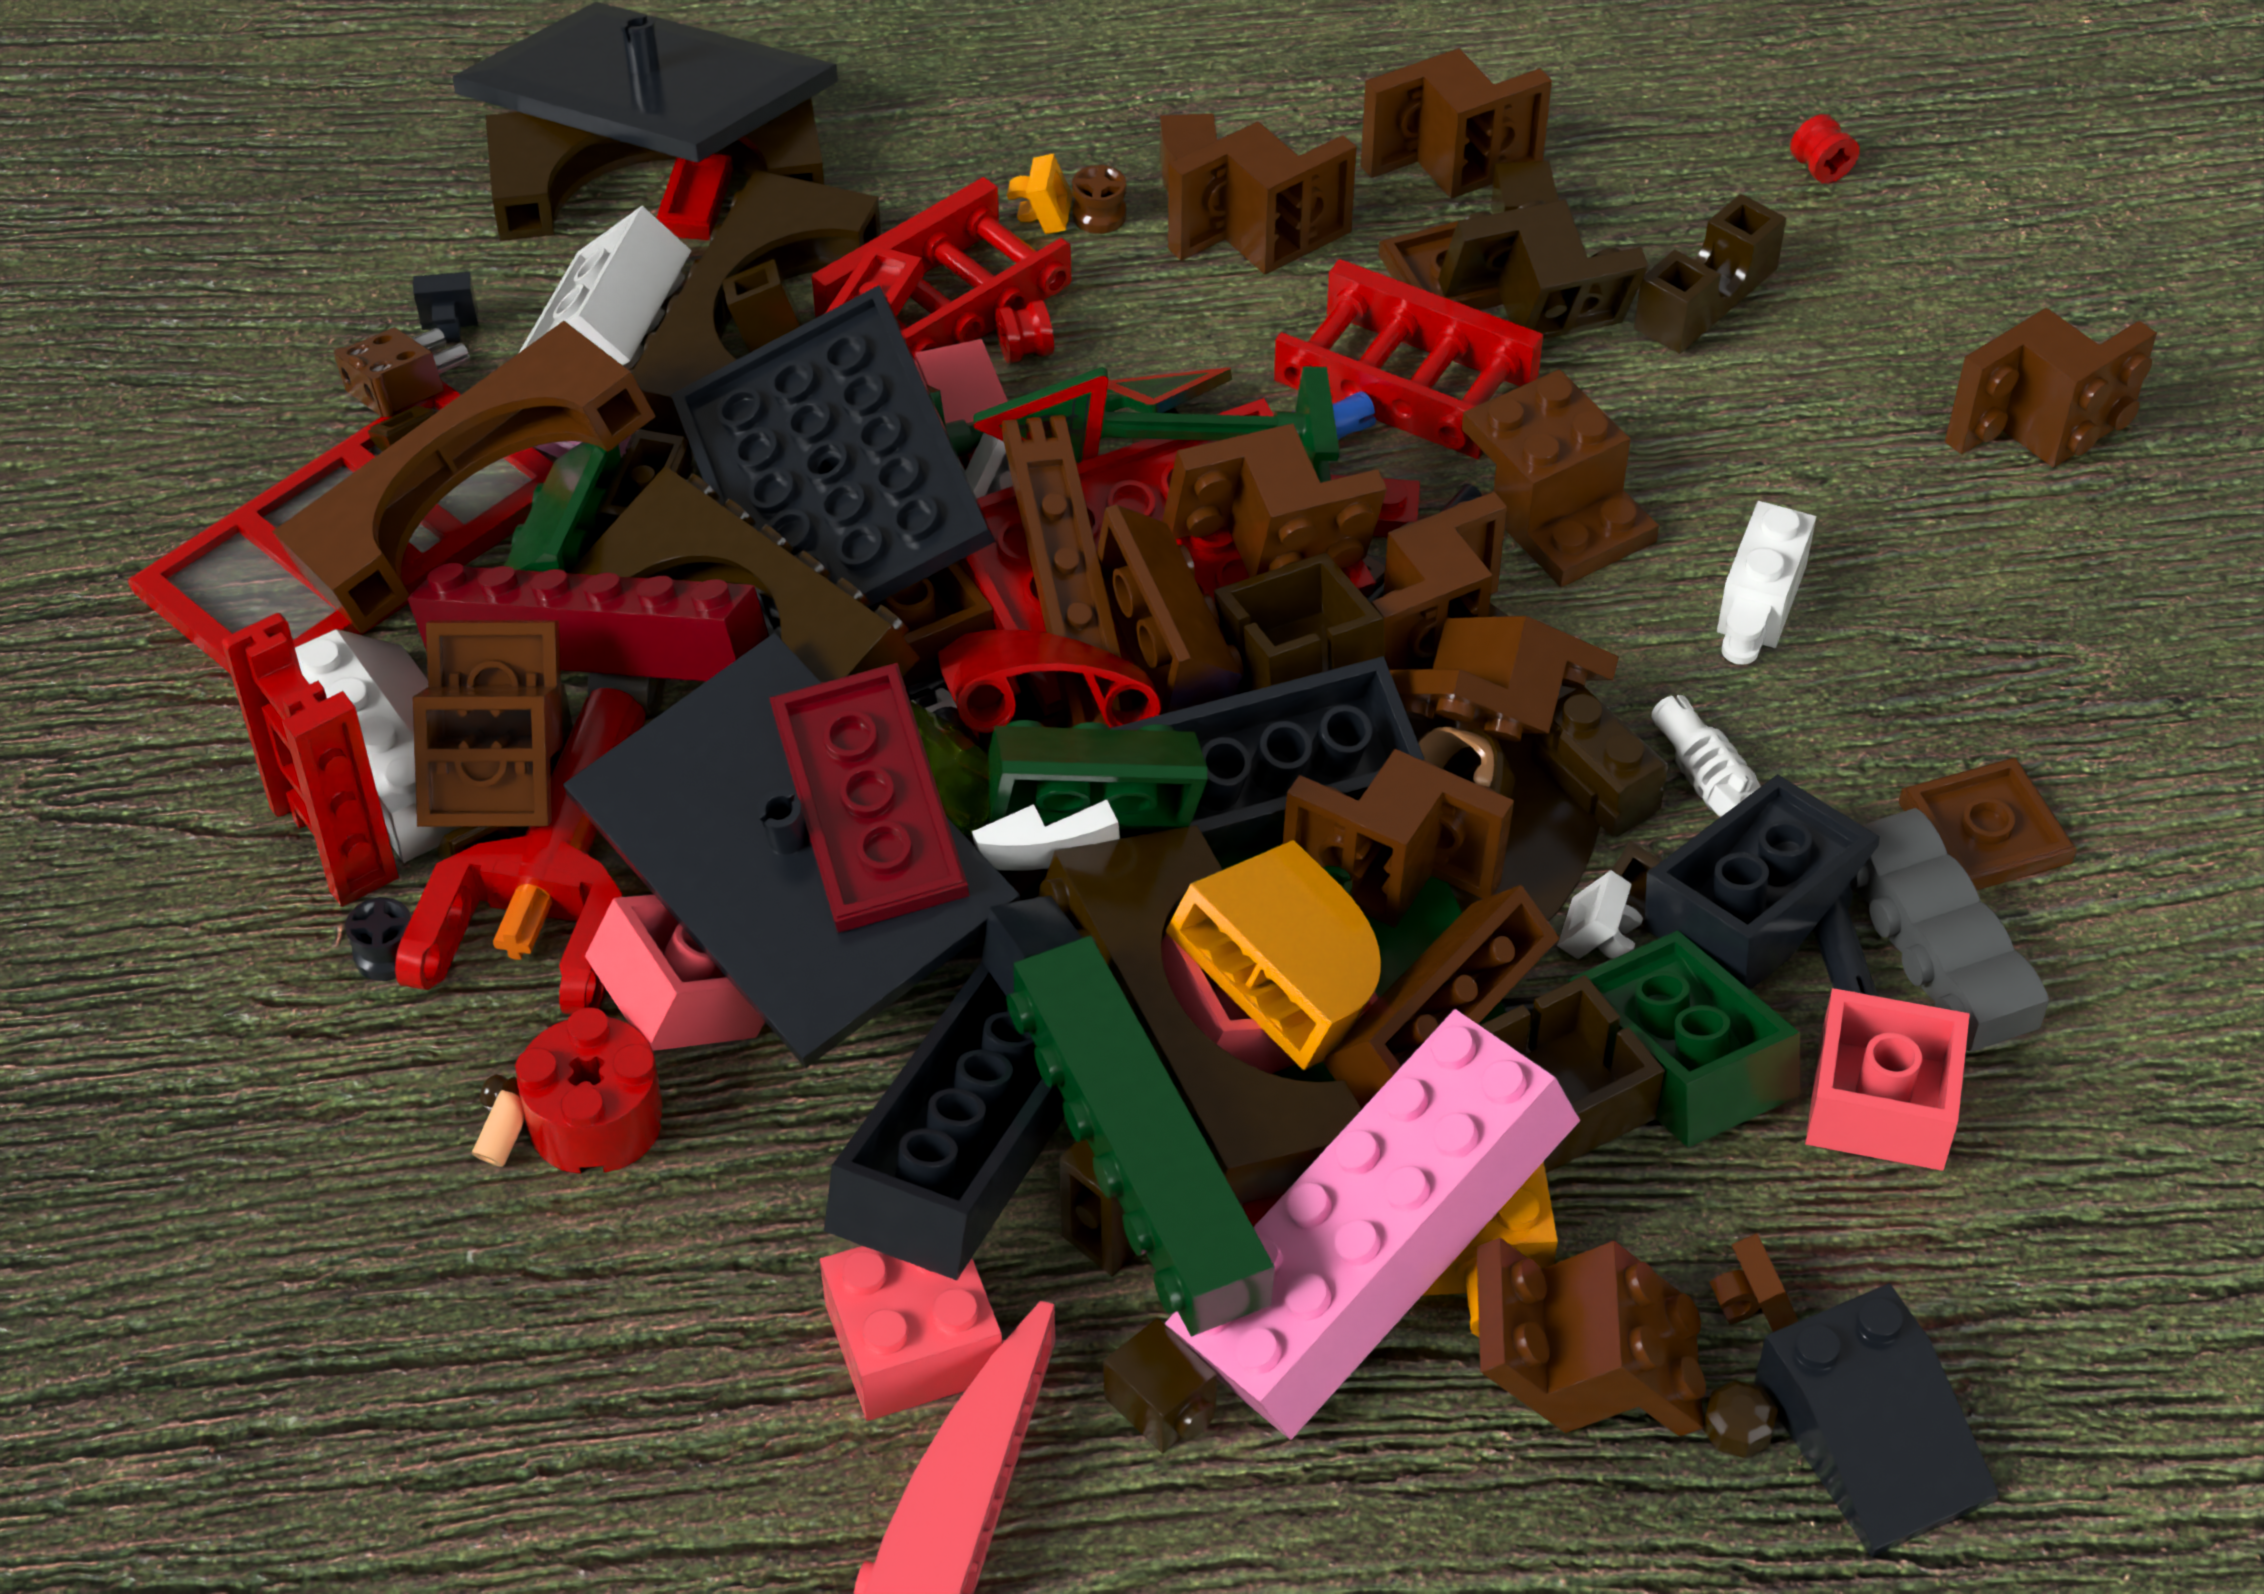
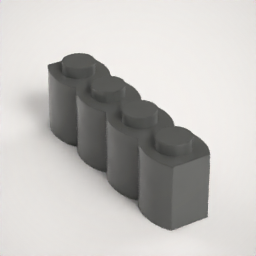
M1913 808L1863 824V827L1880 836L1879 846L1849 883L1851 889H1855L1870 904L1871 921L1878 934L1882 937H1888L1891 943L1902 952L1903 968L1910 982L1915 986H1920L1935 1001V1007L1970 1013L1966 1050L1972 1052L2040 1029L2049 1003V997L2043 983L2031 964L2020 953L2015 951L2011 939L1999 918L1987 905L1980 901L1976 888L1966 871L1952 856L1947 854L1939 833L1925 814L1917 808Z

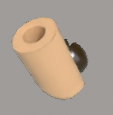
M495 1074L484 1082L480 1092V1101L487 1110H490V1114L471 1153L485 1162L504 1167L522 1129L525 1116L518 1090L517 1077L513 1076L507 1079L505 1076Z

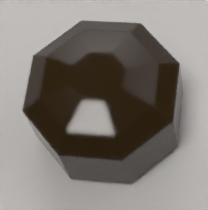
M1734 1380L1712 1391L1703 1430L1717 1451L1747 1458L1769 1447L1778 1408L1763 1387Z

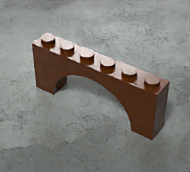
M562 321L272 532L300 573L362 634L408 600L407 598L410 594L405 588L401 576V565L407 544L426 515L441 499L463 481L504 457L548 443L564 441L585 442L601 447L609 452L656 416L631 371L566 321Z

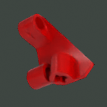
M1020 629L986 630L966 633L938 652L940 668L950 694L958 708L959 716L966 726L976 732L990 733L994 731L995 726H1006L1010 722L1016 706L1014 696L1022 692L1015 675L1032 671L1083 673L1102 716L1110 728L1160 714L1161 707L1157 692L1145 671L1106 650L1079 640L1051 633ZM1136 689L1145 694L1142 704L1133 711L1122 712L1112 707L1113 700L1123 690Z

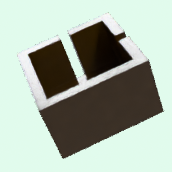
M1326 552L1214 589V601L1219 616V630L1226 644H1233L1237 648L1244 667L1243 679L1247 678L1248 687L1251 691L1382 656L1385 658L1384 618Z
M1586 975L1534 1000L1528 1049L1531 1052L1527 1054L1525 1053L1531 1014L1524 1005L1480 1025L1553 1075L1580 1119V1122L1544 1160L1546 1173L1656 1118L1665 1070L1629 1027L1618 1032L1621 1017Z

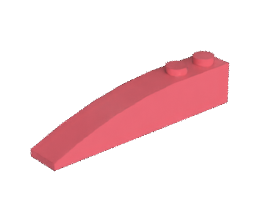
M1040 1301L992 1354L952 1408L915 1469L885 1532L875 1562L866 1560L863 1562L857 1577L854 1594H974L1056 1343L1055 1308L1053 1303Z

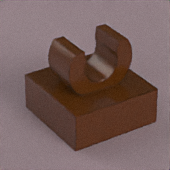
M1758 1233L1731 1244L1743 1270L1723 1273L1709 1282L1729 1325L1748 1319L1760 1307L1772 1332L1798 1322L1799 1320Z

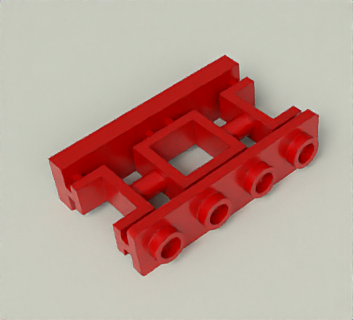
M275 613L226 636L222 640V646L269 807L277 817H281L291 812L298 828L301 829L307 826L314 835L329 891L341 908L398 879L399 876L356 707L343 691L327 698L325 689L319 681L312 684L308 683L300 669L289 624L281 613Z

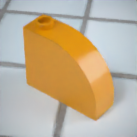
M1294 840L1191 883L1165 930L1303 1070L1322 1062L1326 1055L1337 1047L1349 1034L1379 982L1381 958L1379 946L1369 921L1344 888Z

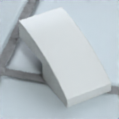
M1107 800L1046 827L1033 804L972 831L975 847L996 870L1047 869L1056 850L1120 839L1118 821Z

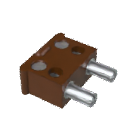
M394 327L346 348H337L333 354L345 391L381 417H390L400 409L444 391L439 374L469 362V352L460 343L433 355L432 351L446 345L445 336L439 328L410 338Z

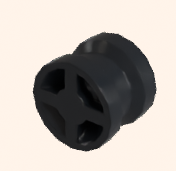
M384 897L369 899L357 905L347 917L345 929L348 942L352 946L355 967L363 976L371 980L388 981L396 979L397 951L411 919L410 911L402 902Z

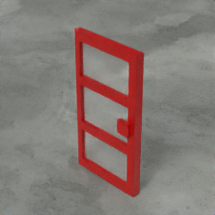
M441 380L444 391L400 409L390 417H379L128 579L130 588L138 598L229 673L230 670L222 646V640L226 636L275 613H281L287 620L295 647L335 629L358 635L365 634L409 604L408 600L361 634L300 573L272 531L382 452L370 439L367 432L370 430V427L414 406L439 411L461 394ZM531 447L488 465L463 481L441 499L419 524L404 552L401 576L409 594L411 595L427 579L429 572L434 568L447 563H459L464 567L514 533L518 524H525L532 509L534 490L539 482L545 483L554 463Z

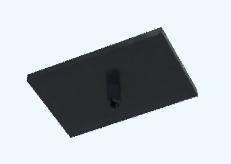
M597 1L452 76L455 94L697 163L838 82L837 65L834 63Z
M880 285L671 394L703 481L720 497L717 502L723 505L728 499L733 500L755 520L754 528L758 531L765 524L773 528L792 546L791 554L796 558L802 551L809 553L831 574L828 580L833 584H836L841 577L849 581L869 600L870 603L867 608L996 542L888 298ZM757 593L769 636L775 633L781 639V623L775 601Z
M773 633L566 781L563 786L567 796L803 1066L808 1068L986 932L989 907L1018 902L1021 899L1020 894L946 816L968 884L970 896L837 933L802 814V805L795 790L769 697L821 684V682L789 647Z

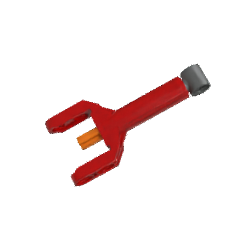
M590 672L588 697L583 704L551 776L552 823L548 826H529L526 835L522 837L479 843L436 863L398 947L395 973L396 980L400 986L429 991L444 981L477 905L481 900L487 901L491 908L507 910L495 935L493 945L496 949L507 950L508 957L515 960H521L524 953L531 954L546 918L552 917L576 921V926L559 964L562 976L559 989L560 1009L562 1013L569 1015L582 1008L591 1007L599 1009L606 993V988L585 958V954L613 898L623 897V894L603 864L589 856L588 853L598 830L567 796L563 784L641 729L645 723L646 715L654 716L657 714L664 697L666 678Z

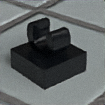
M470 272L413 276V294L422 330L439 328L445 336L446 343L461 342L460 327L478 326V306Z

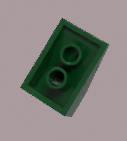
M1677 930L1568 979L1569 983L1586 975L1621 1017L1618 1032L1629 1027L1665 1070L1656 1119L1687 1148L1800 1096V1032L1680 931Z

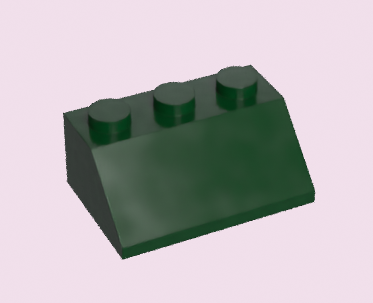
M581 442L555 460L545 483L539 482L534 490L532 509L525 524H518L514 531L512 551L504 566L512 567L514 570L540 572L560 569L568 573L601 537V534L598 533L595 513L621 459L619 444L607 452L596 445Z
M1019 720L1011 722L1006 726H995L988 752L989 824L1034 804L1046 827L1107 800L1118 821L1119 830L1166 831L1188 827L1191 824L1207 782V765L1195 732H1178L1175 728L1163 724L1147 725L1139 730H1113L1109 726L1097 722L1081 723L1072 728H1048L1039 722L1031 720Z

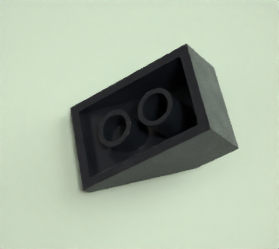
M1777 774L1647 872L1644 928L1659 938L1677 930L1680 931L1745 987L1751 990L1790 959L1878 848L1880 836Z
M1890 1283L1765 1336L1754 1382L1757 1386L1763 1387L1778 1408L1777 1417L1871 1557L1997 1501L1999 1496L1998 1489L1931 1340Z

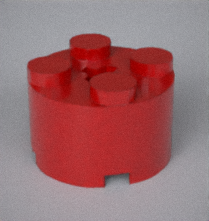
M587 1007L578 1009L567 1020L556 1023L541 1032L517 1058L515 1064L517 1085L531 1143L538 1154L552 1166L566 1172L580 1174V1167L603 1166L604 1173L620 1170L641 1158L657 1140L661 1128L663 1104L655 1057L648 1040L630 1024L607 1017L598 1008Z

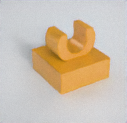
M1054 154L1033 158L1030 176H1017L1011 179L1006 196L1008 200H1015L1017 198L1029 200L1020 202L1017 218L1020 222H1033L1038 219L1045 234L1065 231L1073 193Z

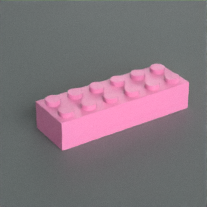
M1454 1009L1253 1227L1275 1266L1272 1305L1192 1337L1178 1312L1174 1313L1165 1324L1217 1373V1379L1287 1438L1292 1440L1580 1122V1119L1553 1075Z

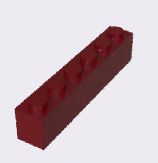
M447 563L430 571L427 579L407 598L426 652V623L430 620H559L561 670L708 681L769 637L755 586L731 584L720 579L699 582L672 580L667 576L635 578L619 577L615 573L587 575L566 573L560 569L540 572L514 570L509 566L476 568L463 567L459 563Z

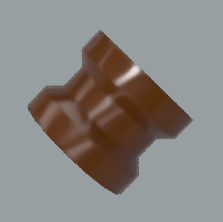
M1091 165L1078 171L1072 179V193L1076 199L1072 206L1073 221L1077 227L1093 234H1107L1123 226L1126 220V203L1123 200L1126 195V178L1122 172L1106 165Z

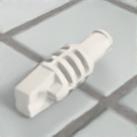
M1677 695L1676 700L1673 696L1662 699L1652 711V720L1675 747L1677 767L1685 774L1686 779L1694 786L1695 791L1703 798L1707 807L1719 817L1761 787L1753 770L1747 766L1746 761L1738 754L1736 748L1728 741L1725 734L1719 729L1707 727L1685 696Z

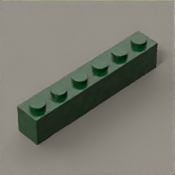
M1090 935L1014 962V992L1007 994V1006L1011 1019L1020 1034L1029 1032L1037 1046L1035 1048L1036 1063L1045 1084L1049 1088L1058 1085L1065 1099L1063 1103L1064 1114L1073 1137L1077 1142L1087 1140L1095 1155L1093 1157V1168L1103 1194L1108 1199L1116 1196L1125 1212L1123 1214V1225L1132 1249L1138 1256L1147 1253L1156 1270L1153 1274L1154 1285L1166 1312L1170 1315L1178 1312L1192 1337L1271 1306L1275 1266L1092 936Z

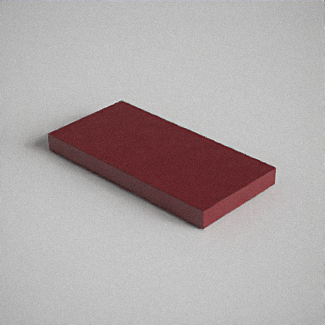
M898 662L769 697L795 790L802 805V814L837 933L970 896L968 884Z

